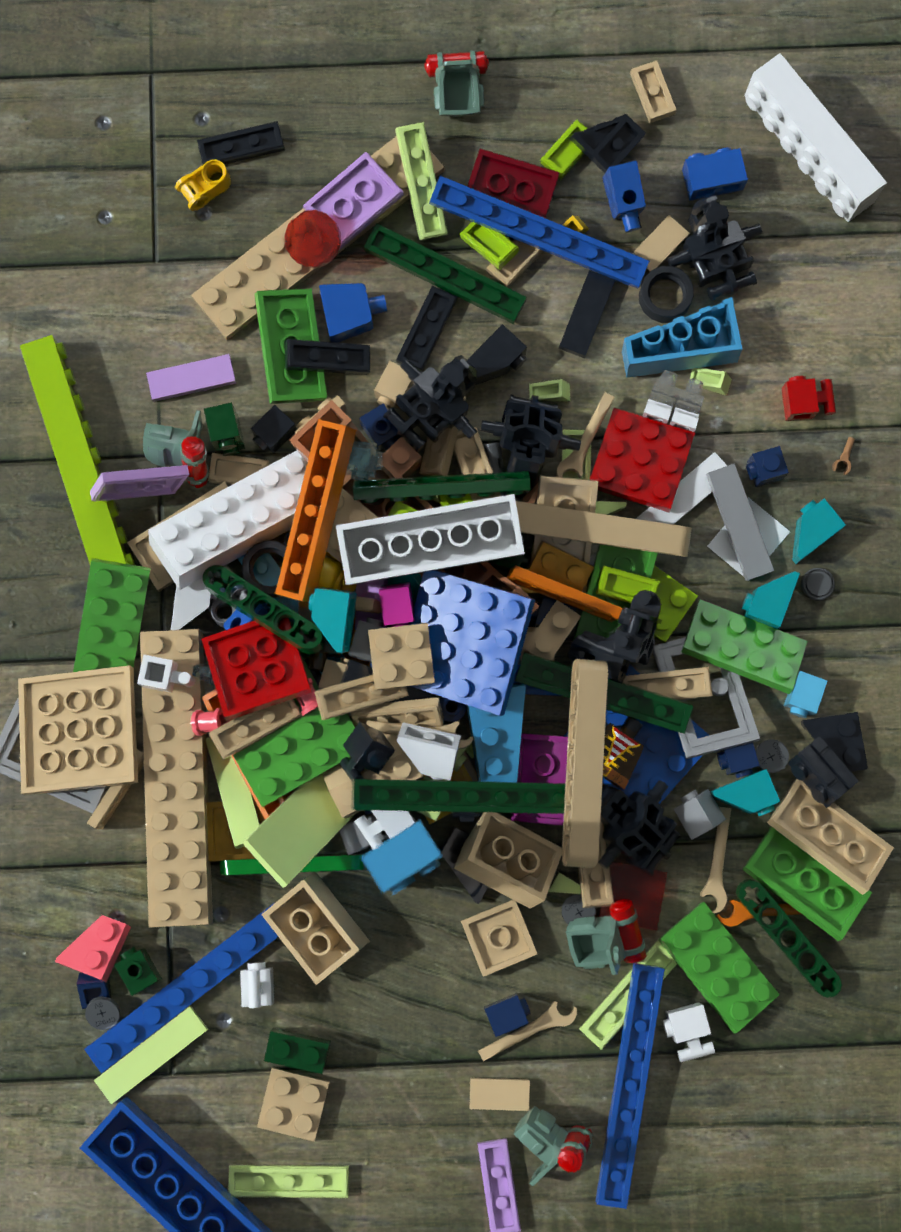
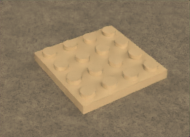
M132 666L18 679L21 794L33 795L138 783L134 668Z

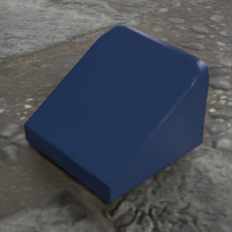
M79 973L76 985L82 1009H86L88 1003L96 997L111 998L109 978L107 982H104L84 973Z

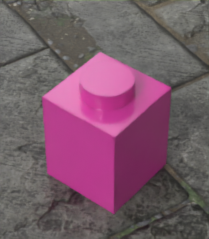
M411 583L381 586L379 594L384 625L398 627L414 622Z

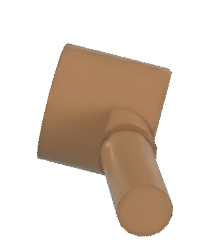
M848 437L840 459L832 464L833 471H836L839 462H843L846 465L843 475L850 472L851 463L849 457L855 442L854 438Z

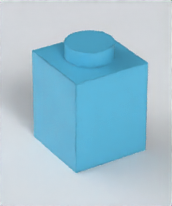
M799 671L793 691L787 694L784 706L791 708V714L802 718H807V715L817 714L827 680Z

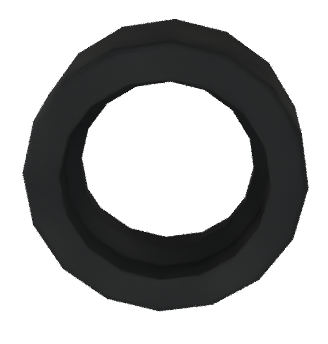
M660 266L651 270L644 278L639 291V304L643 312L650 319L660 323H671L673 319L684 316L688 312L694 297V286L690 277L681 269L673 266ZM663 279L676 282L683 292L681 303L672 310H663L656 307L650 299V289L655 282Z
M266 540L251 547L242 561L244 580L272 598L281 596L275 594L277 585L265 586L259 583L254 576L253 569L256 560L263 554L277 553L284 558L287 546L278 541Z

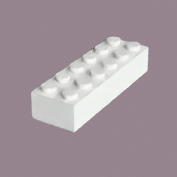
M779 53L753 72L744 95L747 105L751 110L759 113L763 118L765 127L770 132H774L780 139L783 149L796 158L800 170L804 174L810 175L819 193L823 196L826 195L833 203L834 211L849 222L871 206L887 184L886 180L785 58Z
M298 451L283 457L148 529L149 545L179 590L203 578V573L208 567L213 565L225 566L245 555L255 544L266 540L270 541L291 529L307 467L306 460Z
M514 494L336 525L346 585L525 554Z

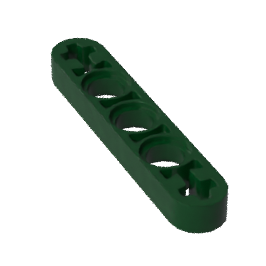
M213 565L204 571L203 583L214 596L306 654L318 653L323 648L325 639L317 625L223 566ZM221 576L223 582L228 586L225 589L224 585L220 584L219 582H215L213 584L211 579L213 577L219 578ZM239 588L246 589L248 594L243 600L236 601L232 598L235 590ZM268 603L271 605V610L268 614L260 616L255 613L256 607L259 604ZM292 618L295 621L294 626L287 631L281 630L279 623L282 619ZM300 630L308 637L314 635L316 641L314 643L309 641L306 644L304 637L299 634Z
M752 879L740 882L736 889V896L740 903L817 993L826 998L836 996L842 986L838 974L760 883ZM749 886L752 889L756 887L757 890L754 893L763 903L758 906L752 899H745L744 897L747 895L746 887ZM767 908H774L777 911V919L771 924H766L762 920V913ZM787 930H792L796 934V941L791 946H784L781 942V936ZM812 953L815 956V964L808 969L802 968L800 964L802 955ZM820 971L828 979L833 978L830 981L831 989L828 990L825 987L821 989L823 982L815 975L817 972Z

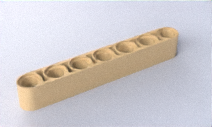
M516 501L521 533L688 557L692 530L690 527Z
M575 659L572 666L562 841V862L564 866L595 868L598 862L608 666L606 661Z

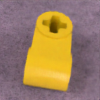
M210 160L192 173L179 179L175 188L178 192H182L189 202V209L196 211L225 192L231 184V178L221 161ZM214 173H223L220 179L216 181L210 180Z

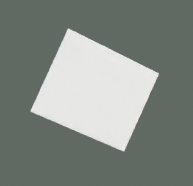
M748 497L759 531L770 556L790 531ZM724 525L707 547L744 576Z

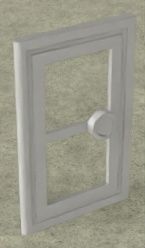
M686 637L654 645L653 654L659 672L675 671L672 657L684 654L681 650ZM720 668L723 678L714 679L711 687L712 694L716 696H723L728 692L739 728L697 739L690 717L685 734L678 732L686 759L760 740L738 674Z
M17 698L0 734V773L21 782L20 764L8 759L19 737V698ZM108 786L89 788L87 793L81 790H69L47 794L93 813L101 802Z

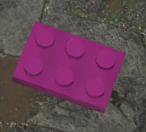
M521 733L517 782L566 783L568 737ZM512 813L511 821L563 826L564 814Z

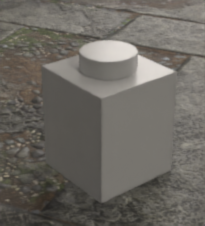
M708 789L699 794L696 790L691 791L680 799L683 803L674 808L691 840L726 820Z

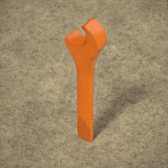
M729 900L733 906V913L730 917L722 918L719 914L716 915L723 925L730 927L737 926L753 918L746 908L736 900ZM788 903L778 904L787 915L801 914ZM767 908L763 911L762 917L777 916V911L774 908Z

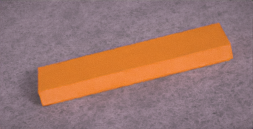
M517 565L512 567L507 575V579L517 585L610 622L619 619L623 609Z

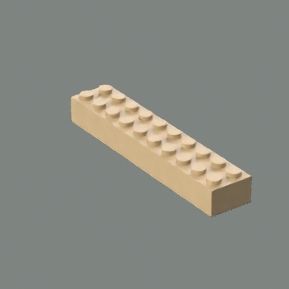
M199 629L140 632L141 664L143 654L173 660L178 664L177 671L187 672L195 678V684L192 687L174 684L172 693L142 687L149 928L208 925L213 923L211 861H209L207 829V802H209L207 733L203 736H196L191 726L193 712L196 710L206 712V706L201 698L205 695L203 633Z

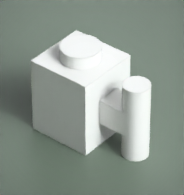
M143 654L137 684L144 688L172 693L174 684L192 687L195 684V678L187 672L177 671L178 664L173 660Z
M371 810L377 819L372 824L369 823L365 815L354 821L372 849L383 844L377 835L383 830L391 839L416 823L409 811Z
M265 962L248 963V969L240 971L242 1007L260 1008L261 1006L273 1005V967L266 968Z
M698 1002L665 1011L667 1019L662 1021L667 1038L672 1037L675 1043L686 1041L688 1048L677 1051L680 1063L715 1053L712 1041L701 1044L699 1037L711 1034L703 1004Z

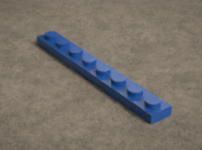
M442 176L439 177L429 202L432 206L636 289L639 288L649 264V260Z
M267 909L86 1047L84 1050L101 1073L106 1071L277 939L278 935L261 915Z
M633 963L595 1202L597 1205L627 1209L665 970L663 967Z

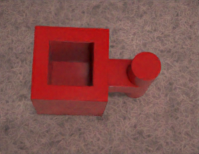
M802 375L789 378V381H786L781 388L785 421L813 419L819 412L818 405H824L825 415L836 414L832 379L820 381L822 391H817L815 378L806 379V376Z

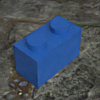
M726 147L708 155H704V153L693 154L688 159H685L682 168L689 201L744 190L748 181L740 148L732 150L730 147Z

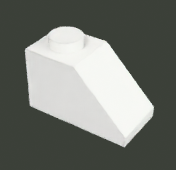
M202 578L181 590L176 586L171 630L181 629L208 609L211 599L217 600V597L207 590Z
M403 722L397 742L418 771L435 780H451L461 736Z

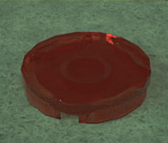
M307 210L300 213V215L290 221L285 232V247L290 256L298 264L308 268H318L330 263L338 254L341 246V232L337 223L328 214L318 210Z

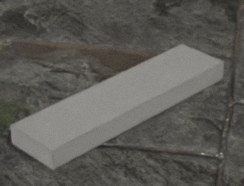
M735 463L707 473V479L745 581L774 571Z

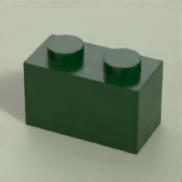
M232 402L204 408L210 441L217 454L234 456L240 453L239 450L246 449L239 417Z
M273 1028L269 1034L264 1061L323 1074L331 1040Z

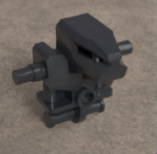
M716 195L701 199L694 204L688 219L693 235L686 239L683 251L667 258L669 266L676 267L681 264H689L690 268H696L700 277L698 281L699 287L722 279L724 284L707 288L711 301L726 294L732 296L737 294L739 289L757 284L753 271L737 279L734 274L747 270L752 266L754 258L753 256L748 257L743 245L744 242L762 234V228L759 223L750 227L740 228L735 220L727 222L729 217L727 206L721 205L720 199Z
M464 356L454 357V360L441 368L440 374L432 367L422 372L409 359L401 364L400 367L408 375L413 385L403 395L399 394L396 396V404L410 419L405 422L395 411L394 407L390 408L383 417L393 424L401 438L405 437L414 446L416 452L420 451L427 444L413 430L416 426L433 443L438 441L439 435L447 428L452 429L454 426L459 431L461 430L469 439L477 433V430L465 417L469 405L463 399L475 388L477 370Z
M510 394L509 400H507L502 422L482 420L480 431L499 436L500 446L512 451L507 472H529L530 490H524L523 494L515 495V498L522 499L538 483L545 457H556L558 449L579 451L581 440L562 435V424H560L562 411L557 409V403L538 401L539 397L532 395L530 400Z
M642 590L638 592L633 598L630 608L624 607L618 620V623L621 625L616 629L615 633L605 638L584 631L571 643L568 657L574 662L575 659L589 660L588 656L591 654L595 656V660L606 661L608 678L623 682L631 661L647 665L655 645L654 633L658 623L661 624L662 622L661 619H658L662 606L661 599L652 591Z
M659 780L647 794L635 791L629 797L622 790L602 784L600 822L607 825L603 832V839L609 844L605 849L604 855L598 861L602 867L608 869L612 862L622 853L627 856L626 861L630 865L640 868L650 876H653L655 869L663 859L668 860L672 855L669 850L677 839L681 838V834L674 829L677 823L663 816L664 809L658 804L662 799L661 796L668 788V785L663 781Z

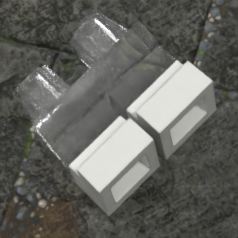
M664 370L658 382L655 381L642 416L667 424L673 404H675L669 425L694 432L704 400V396H701L703 382L696 379H688L685 390L674 387L678 375Z

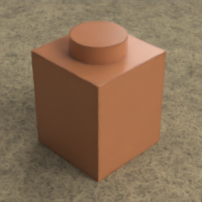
M400 437L382 455L403 478H408L422 464V456L403 437Z

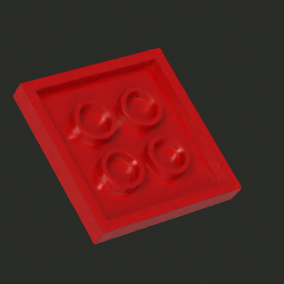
M613 408L590 480L599 481L598 491L670 513L695 432Z
M282 619L279 623V628L283 631L290 630L292 628L290 619ZM252 621L202 638L226 721L312 693L299 649L259 623Z

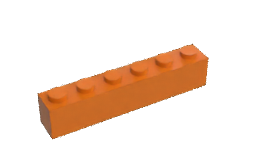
M318 419L275 592L277 595L309 602L311 594L318 587L357 431L354 428Z

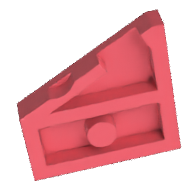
M101 915L56 958L55 962L107 982L131 926Z

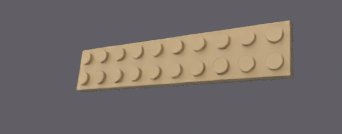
M397 136L372 154L371 157L401 188L404 195L343 248L340 249L303 208L191 295L192 299L226 340H229L258 317L255 302V293L257 291L294 289L410 198ZM430 150L435 176L438 177L444 172V166Z

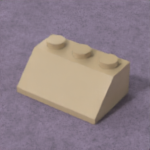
M388 734L384 735L395 749V752L379 774L366 768L361 773L364 779H424L423 774L418 771L398 744V735ZM340 764L322 774L342 818L346 819L362 811L351 809L352 781Z
M484 812L464 842L454 869L516 902L532 908L545 901L562 856V848L496 812Z
M316 872L303 879L261 914L316 985L370 942Z

